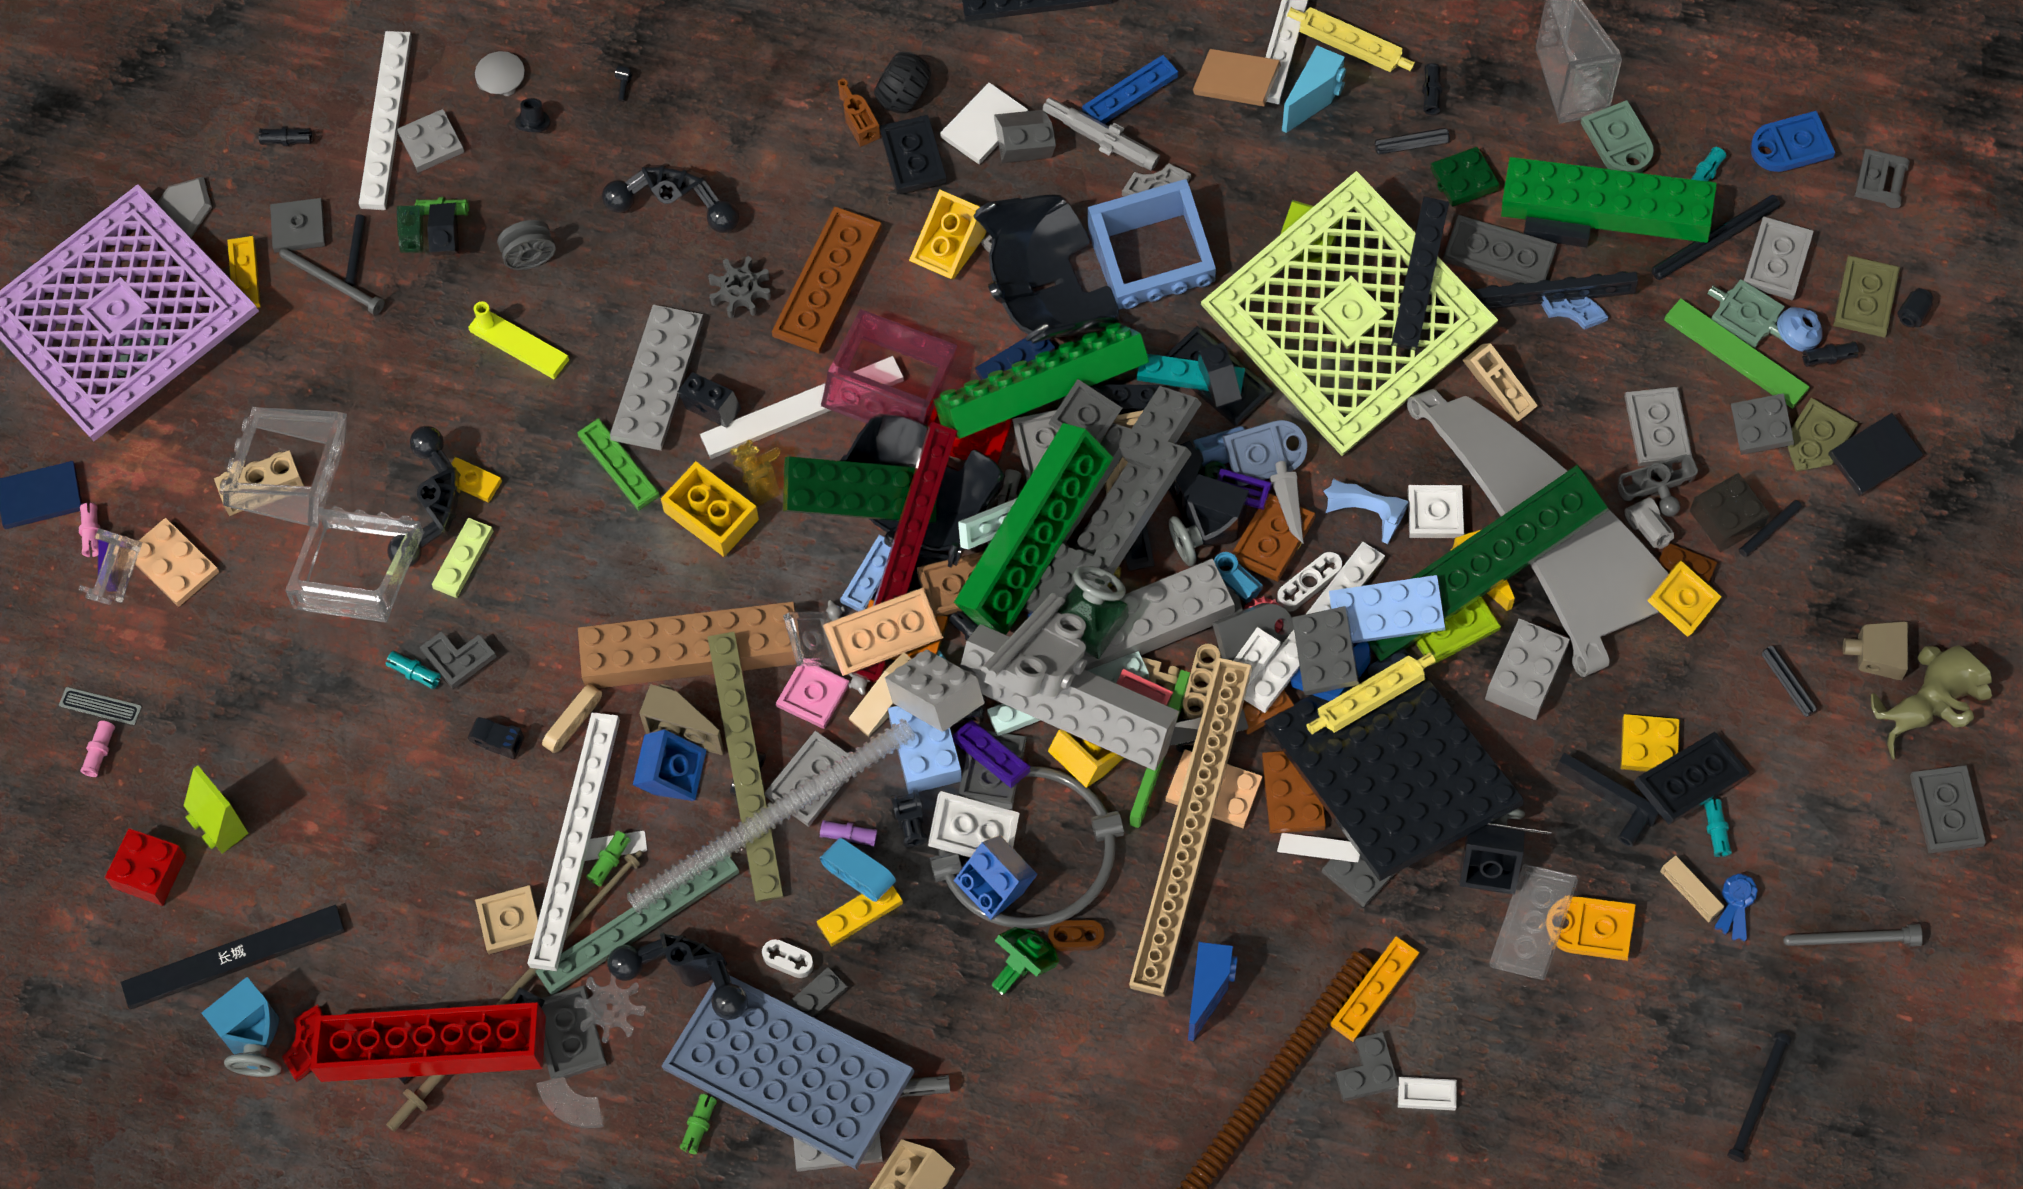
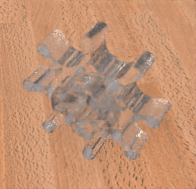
M612 973L610 975V984L605 987L598 986L593 977H588L586 986L592 990L593 996L589 999L576 997L574 1001L575 1008H586L591 1014L588 1019L581 1022L580 1029L586 1031L592 1024L600 1025L604 1030L602 1042L604 1043L609 1041V1030L613 1027H620L625 1031L626 1036H632L634 1028L628 1024L626 1018L631 1014L643 1016L646 1009L644 1005L635 1006L629 1001V997L638 992L639 984L635 982L628 989H620L616 985V977ZM607 1003L612 1004V1010H607Z

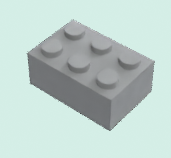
M1518 619L1488 686L1485 700L1536 720L1564 658L1570 639Z
M927 649L918 653L916 657L896 668L895 671L885 677L893 704L941 732H944L984 704L976 676Z

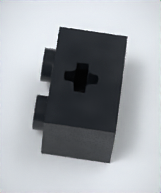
M694 372L691 373L677 391L687 410L725 428L730 425L742 409L732 390Z

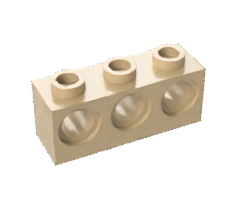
M290 450L275 453L270 458L262 461L251 462L246 467L235 471H226L221 476L214 478L223 505L229 516L304 488ZM289 469L286 473L279 474L282 470ZM257 479H263L260 483H254ZM238 488L235 492L229 493L231 489Z

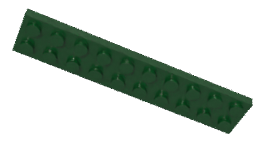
M1576 465L1410 579L1437 575L1445 622L1602 516L1609 509L1581 469ZM1427 633L1367 641L1380 662L1395 653L1402 651Z

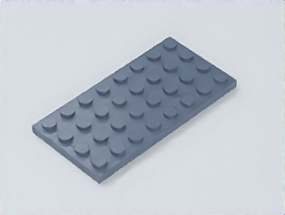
M730 975L732 984L740 986L745 991L748 1005L745 1012L739 1018L734 1020L722 1019L716 1015L712 1008L711 999L716 990L714 983H712L662 1064V1068L674 1076L857 1170L914 1073L913 1068Z

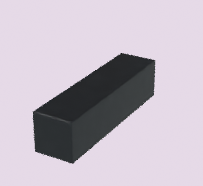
M1526 216L1523 234L1553 243L1587 248L1591 226Z

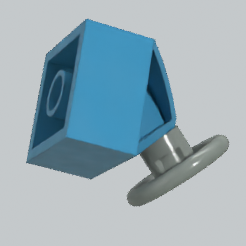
M246 977L205 1009L202 1015L232 1053L235 1054L228 1056L224 1060V1065L227 1069L248 1076H274L281 1072V1065L276 1060L266 1057V1053L276 1034L279 1017L250 979Z

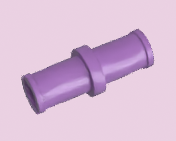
M823 820L820 837L836 840L842 838L848 843L852 842L874 847L877 829L853 826V823L850 822L846 825Z

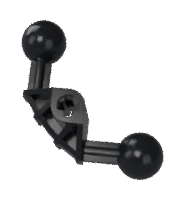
M667 163L663 165L647 164L626 182L622 180L609 182L602 192V200L606 208L612 212L622 213L633 205L635 193L649 185L657 199L664 204H670L694 189L708 208L707 222L714 231L719 233L730 232L737 226L739 221V212L736 206L727 200L719 199L706 180L709 177L692 171L688 167L670 166Z
M421 426L414 430L409 443L412 452L421 459H429L438 474L420 484L417 489L419 501L434 521L414 535L399 534L391 539L387 548L388 557L394 565L402 568L415 565L421 557L424 546L442 534L447 536L452 521L457 515L455 512L458 496L461 494L459 489V477L461 474L456 467H453L442 451L444 446L442 434L432 426Z
M663 932L660 934L661 939L636 949L630 945H621L613 949L609 954L607 960L608 970L618 980L630 981L636 978L641 973L643 964L666 955L668 962L686 986L695 987L712 978L716 990L713 993L711 1004L714 1012L720 1018L725 1020L737 1019L747 1008V995L740 986L732 984L726 969L727 962L721 953L710 949L705 943L688 939L684 935L676 936Z

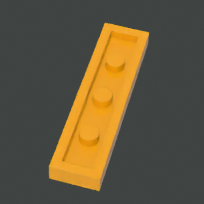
M1396 936L1332 1020L1330 1026L1354 1042L1418 957L1419 952Z

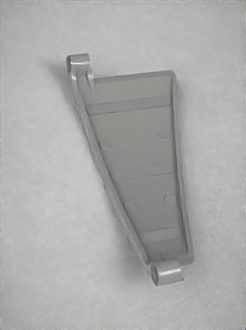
M1430 389L1409 397L1407 400L1410 415L1414 419L1424 417L1432 423L1439 435L1480 485L1500 516L1567 472L1566 469L1527 437L1467 396L1447 402L1436 390ZM1610 510L1530 564L1555 609L1562 626L1570 636L1574 650L1572 663L1575 671L1581 677L1588 676L1609 665V657L1600 637L1660 613L1647 600L1666 578L1668 572Z

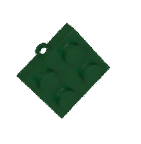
M1478 147L1431 163L1430 169L1437 180V188L1439 192H1444L1452 207L1499 190V183Z

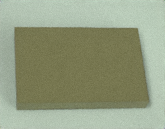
M1848 255L1833 326L1885 338L1900 267Z

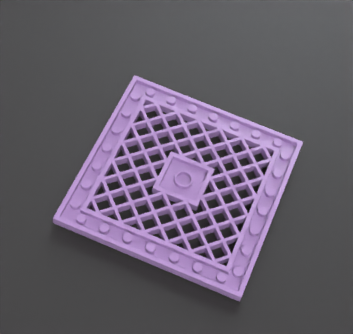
M137 184L0 290V340L94 442L258 313L259 310ZM136 229L135 236H126V231ZM144 230H145L150 236H143ZM151 244L150 251L140 252L141 245ZM106 245H116L115 252H105ZM124 245H133L132 252H123ZM158 245H160L165 251H158ZM121 260H130L129 267H120ZM138 260H148L147 267H137ZM156 260H165L164 267H155ZM173 260H174L179 266H172ZM86 261H95L94 268H85ZM103 261H113L112 268H102ZM153 275H163L162 281L152 282ZM170 275H180L179 282H169ZM188 275L194 282H187ZM92 276L91 283L82 284L83 277ZM100 276H110L109 283H99ZM118 276H127V281L125 282L121 277L118 278ZM135 276H145L144 283H134ZM75 277L74 284H64L65 278ZM185 290H195L194 297L184 298ZM134 291H142L141 298ZM150 291H160L159 298H149ZM167 291H177L176 298H166ZM204 291L209 297H202V292ZM72 292L71 299L61 300L62 293ZM80 292H89L88 299H79ZM45 293H54L53 300H44ZM165 306H174L173 314H163ZM182 306H192L191 313H181ZM200 306H210L209 313H199ZM150 307H157L156 314H152L153 312ZM34 308L32 316H23L24 309ZM42 308H51L50 315L41 316ZM59 308H69L68 315H58ZM77 308L80 309L83 315H76ZM144 322H154L153 330H143ZM162 322H172L171 329L161 330ZM179 322H189L188 329H178ZM83 323L82 331H73L74 324ZM91 323L97 329L96 331H90ZM23 324H31L30 330L28 331ZM39 324H48L47 331H38ZM56 324H66L65 330L55 331ZM133 338L132 346H122L124 339ZM141 338H151L150 346H140ZM159 338H169L168 345H158ZM63 339L61 347H52L53 340ZM71 339H80L79 347H70ZM88 339H98L97 346H87ZM106 339L110 342L111 345H113L114 343L115 345L105 346ZM38 340H45L44 347ZM121 354H130L129 362H119ZM138 354H148L147 362H137ZM51 355H60L59 361L57 362ZM68 355H77L76 363H66ZM85 355H95L94 362H84ZM103 355H113L112 361L102 362ZM118 370H127L126 378H116ZM66 371H74L73 378ZM82 371H92L91 378L81 379ZM100 371H110L109 377L99 378ZM81 387H89L88 394ZM97 387H106V393L96 394Z

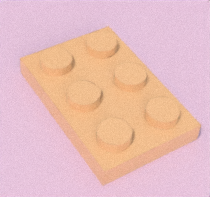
M166 518L125 552L127 557L178 607L219 573L217 567Z
M1184 750L1167 793L1166 802L1178 805L1192 755L1191 751ZM1227 764L1213 818L1244 828L1260 787L1262 776Z

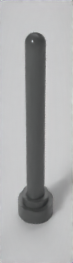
M1907 924L1901 930L1790 934L1783 938V942L1787 946L1902 941L1903 944L1914 947L1922 945V930L1920 924Z

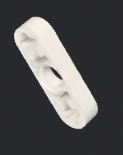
M1326 552L1279 589L1277 603L1287 611L1298 609L1328 585L1342 568V560L1339 555L1333 552ZM1325 562L1328 564L1335 563L1334 570L1329 567L1323 571ZM1306 576H1312L1317 580V584L1314 587H1306L1302 583V579ZM1298 587L1299 591L1295 594L1294 601L1290 599L1285 601V594L1291 596Z

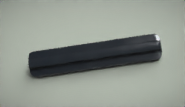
M1447 128L1376 139L1375 150L1377 154H1384L1448 143L1450 134Z
M1771 645L1764 649L1762 652L1763 658L1803 715L1806 717L1813 715L1817 711L1818 706L1776 646Z

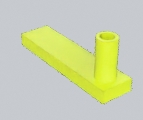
M481 301L474 305L476 318L468 327L471 333L555 380L569 361L567 354L492 313L486 302Z

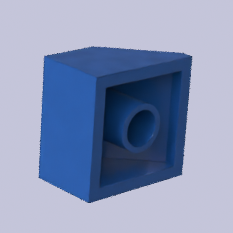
M665 729L645 734L633 785L653 795L694 801L706 749Z

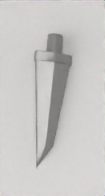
M1279 461L1275 464L1277 474L1270 476V480L1290 532L1303 543L1297 473L1288 472L1286 462Z

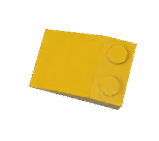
M939 189L909 261L954 280L987 232L973 217L976 213L975 211L980 207Z
M1062 729L1058 731L1048 750L1086 788L1104 777L1125 758Z

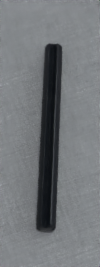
M1776 195L1768 196L1709 233L1708 243L1694 241L1654 265L1651 270L1652 275L1657 280L1663 279L1778 209L1781 204L1780 200Z

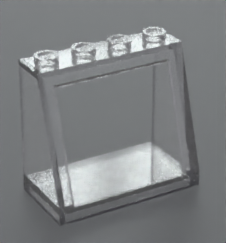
M1545 0L1536 43L1537 55L1559 124L1581 120L1584 116L1611 106L1622 57L1616 45L1582 0Z
M253 407L250 416L244 417L242 432L244 433L242 438L238 437L234 448L236 456L229 460L227 467L228 479H223L219 493L223 495V506L318 528L345 447L347 414L337 411ZM257 428L326 444L312 487L238 483Z

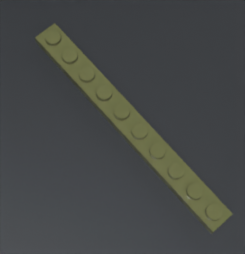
M735 632L707 636L755 901L759 903L784 898Z

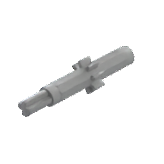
M1048 97L1043 105L1044 112L1063 121V124L1071 127L1076 132L1099 143V151L1110 156V154L1115 152L1150 171H1153L1156 167L1160 155L1125 136L1123 133L1125 128L1113 123L1109 127L1072 107L1069 108Z

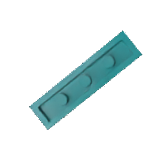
M1147 354L1149 363L1138 368L1137 381L1209 391L1198 366V361ZM1234 367L1241 394L1245 368Z

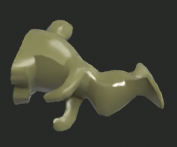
M1933 645L1925 646L1917 658L1922 665L1928 666L1925 672L1924 684L1917 695L1904 698L1892 709L1887 710L1878 695L1875 693L1871 694V709L1875 718L1894 720L1896 722L1894 729L1887 737V746L1893 760H1895L1896 738L1908 730L1926 727L1933 721V716H1938L1948 721L1954 728L1965 727L1974 719L1972 710H1969L1970 707L1967 703L1957 701L1956 699L1967 695L1978 701L1991 699V689L1987 685L1992 683L1990 671L1962 646L1957 645L1943 652ZM1951 707L1965 712H1963L1962 714H1957L1951 709Z

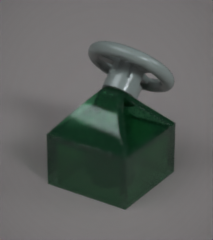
M1082 566L1077 568L1073 574L1077 585L1065 600V604L1057 612L1060 614H1075L1084 620L1086 628L1081 641L1086 646L1085 652L1099 660L1129 618L1128 604L1119 600L1125 595V586L1115 575L1106 570L1093 566ZM1084 574H1091L1099 577H1090ZM1109 582L1116 587L1117 592L1110 590L1107 586Z

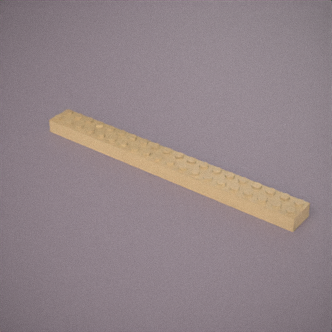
M1222 658L1217 659L1129 983L1131 989L1165 997L1251 677L1252 667L1249 664Z

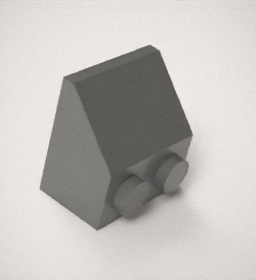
M1034 110L994 114L1002 163L1052 158L1056 144L1052 122L1046 112Z

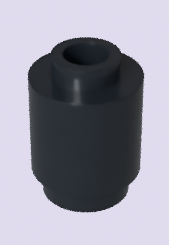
M1917 288L1915 291L1910 292L1897 312L1900 322L1907 327H1919L1933 307L1934 298L1932 294L1922 288Z

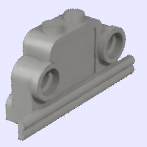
M1051 593L982 666L981 670L986 672L985 683L998 689L1008 688L1027 697L1035 696L1038 693L1047 697H1055L1063 689L1067 690L1076 674L1081 675L1087 664V660L1083 659L1086 646L1081 641L1086 628L1084 620L1075 614L1058 613L1057 611L1065 604V599L1058 597L1055 593Z

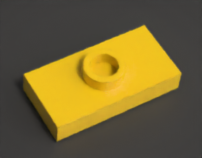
M455 457L451 464L461 474L459 477V489L489 503L502 483L501 478Z

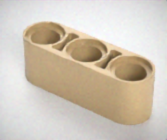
M1201 645L1196 652L1183 700L1184 719L1202 717L1217 659L1220 658V651L1215 645ZM1210 657L1214 661L1212 663H1204L1202 659ZM1203 681L1208 685L1204 688H1199L1195 683ZM1191 706H1198L1202 710H1200L1199 712H1192L1188 708Z

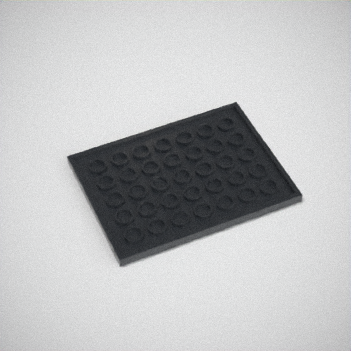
M1403 649L1382 662L1378 660L1368 665L1359 677V684L1410 655ZM1425 674V680L1335 733L1327 727L1320 729L1314 734H1311V731L1309 732L1307 724L1319 718L1318 708L1330 702L1314 695L1298 701L1293 707L1264 721V727L1379 881L1524 805L1522 796Z

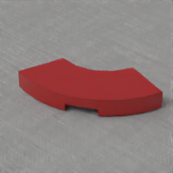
M318 1004L293 1019L296 1026L295 1041L290 1050L282 1056L296 1082L300 1081L311 1071L316 1016H324Z

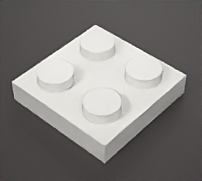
M1408 485L1409 538H1456L1464 535L1462 485Z

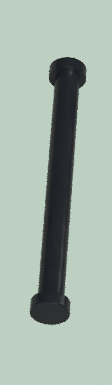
M1777 1032L1774 1035V1046L1733 1149H1729L1727 1154L1734 1161L1744 1162L1746 1155L1744 1152L1785 1047L1789 1046L1792 1040L1786 1034Z

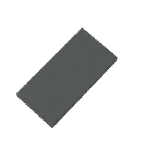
M1458 215L1443 256V262L1513 283H1537L1540 280H1546L1557 243Z

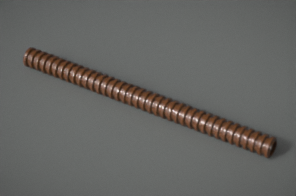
M1356 951L1350 954L1351 958L1346 959V965L1340 967L1341 972L1338 971L1335 974L1336 979H1331V985H1327L1325 988L1326 992L1320 994L1321 999L1315 1001L1316 1006H1311V1012L1305 1014L1306 1019L1300 1021L1301 1026H1297L1294 1029L1296 1033L1290 1034V1040H1286L1284 1043L1285 1047L1279 1049L1280 1054L1274 1056L1275 1061H1270V1067L1265 1068L1264 1075L1258 1077L1259 1082L1256 1081L1253 1084L1254 1089H1249V1096H1244V1102L1238 1104L1239 1109H1235L1232 1112L1233 1117L1230 1116L1227 1119L1228 1124H1223V1131L1217 1132L1218 1137L1212 1139L1213 1144L1206 1147L1207 1152L1201 1154L1202 1159H1197V1165L1191 1167V1173L1185 1175L1186 1180H1182L1180 1182L1181 1187L1176 1189H1208L1207 1185L1213 1183L1212 1178L1218 1176V1170H1223V1163H1228V1157L1234 1155L1233 1150L1239 1148L1238 1143L1245 1140L1244 1135L1250 1133L1249 1128H1254V1122L1260 1120L1259 1115L1266 1112L1265 1107L1271 1105L1270 1100L1276 1098L1275 1093H1280V1086L1286 1085L1285 1080L1291 1078V1072L1294 1073L1297 1070L1296 1065L1299 1066L1302 1063L1301 1058H1306V1052L1312 1050L1311 1045L1317 1043L1316 1038L1322 1036L1321 1031H1326L1327 1024L1332 1022V1017L1334 1018L1337 1015V1011L1341 1010L1342 1004L1348 1001L1347 997H1351L1353 994L1352 990L1357 989V983L1360 984L1363 981L1362 976L1365 977L1368 974L1367 970L1372 969L1373 965L1368 957Z

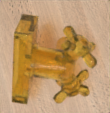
M747 440L746 444L730 449L731 455H737V460L733 464L736 467H741L744 473L742 482L748 483L751 498L756 507L780 495L774 469L770 462L779 457L781 450L776 447L756 457V453L760 451L759 448L756 446L752 447V440Z

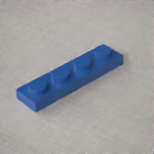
M1162 55L1084 104L1082 112L1105 124L1178 78V71Z

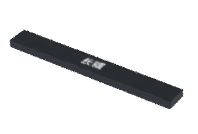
M335 904L121 981V986L127 1006L131 1010L342 934L345 930Z

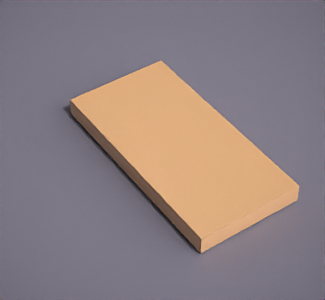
M924 588L823 625L842 676L943 638Z

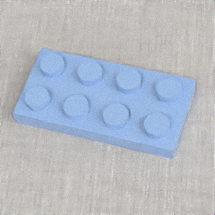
M1437 575L1329 591L1331 609L1346 606L1353 643L1445 630Z

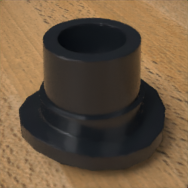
M528 98L520 103L521 113L515 119L516 128L526 132H542L549 128L550 118L543 111L540 100Z

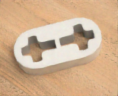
M776 939L768 941L763 946L762 955L768 966L797 978H805L813 971V960L807 951ZM776 948H779L780 954L785 956V958L776 956L774 959H771L769 951H775ZM803 958L807 967L802 966L798 970L796 969V964L790 961L791 959L800 962Z

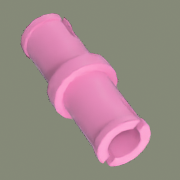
M87 503L80 506L81 525L79 526V534L82 536V555L90 557V547H92V556H98V534L101 531V527L97 520L98 507L94 503H90V513L87 510Z
M107 721L98 722L93 740L88 742L86 748L88 753L80 770L84 775L90 777L98 776L104 756L108 755V744L115 730V726Z

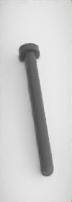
M288 249L280 250L279 255L281 258L367 306L368 312L378 315L383 309L384 300L382 298L368 296Z

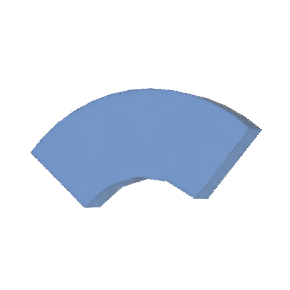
M1542 296L1544 302L1541 305L1549 318L1557 316L1568 317L1578 322L1584 330L1608 320L1604 310L1588 297L1580 300L1567 301V299H1564L1561 302L1549 303L1546 297Z

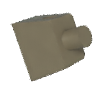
M1907 622L1866 624L1862 626L1858 639L1844 638L1843 654L1857 655L1858 669L1860 671L1902 680L1908 670Z

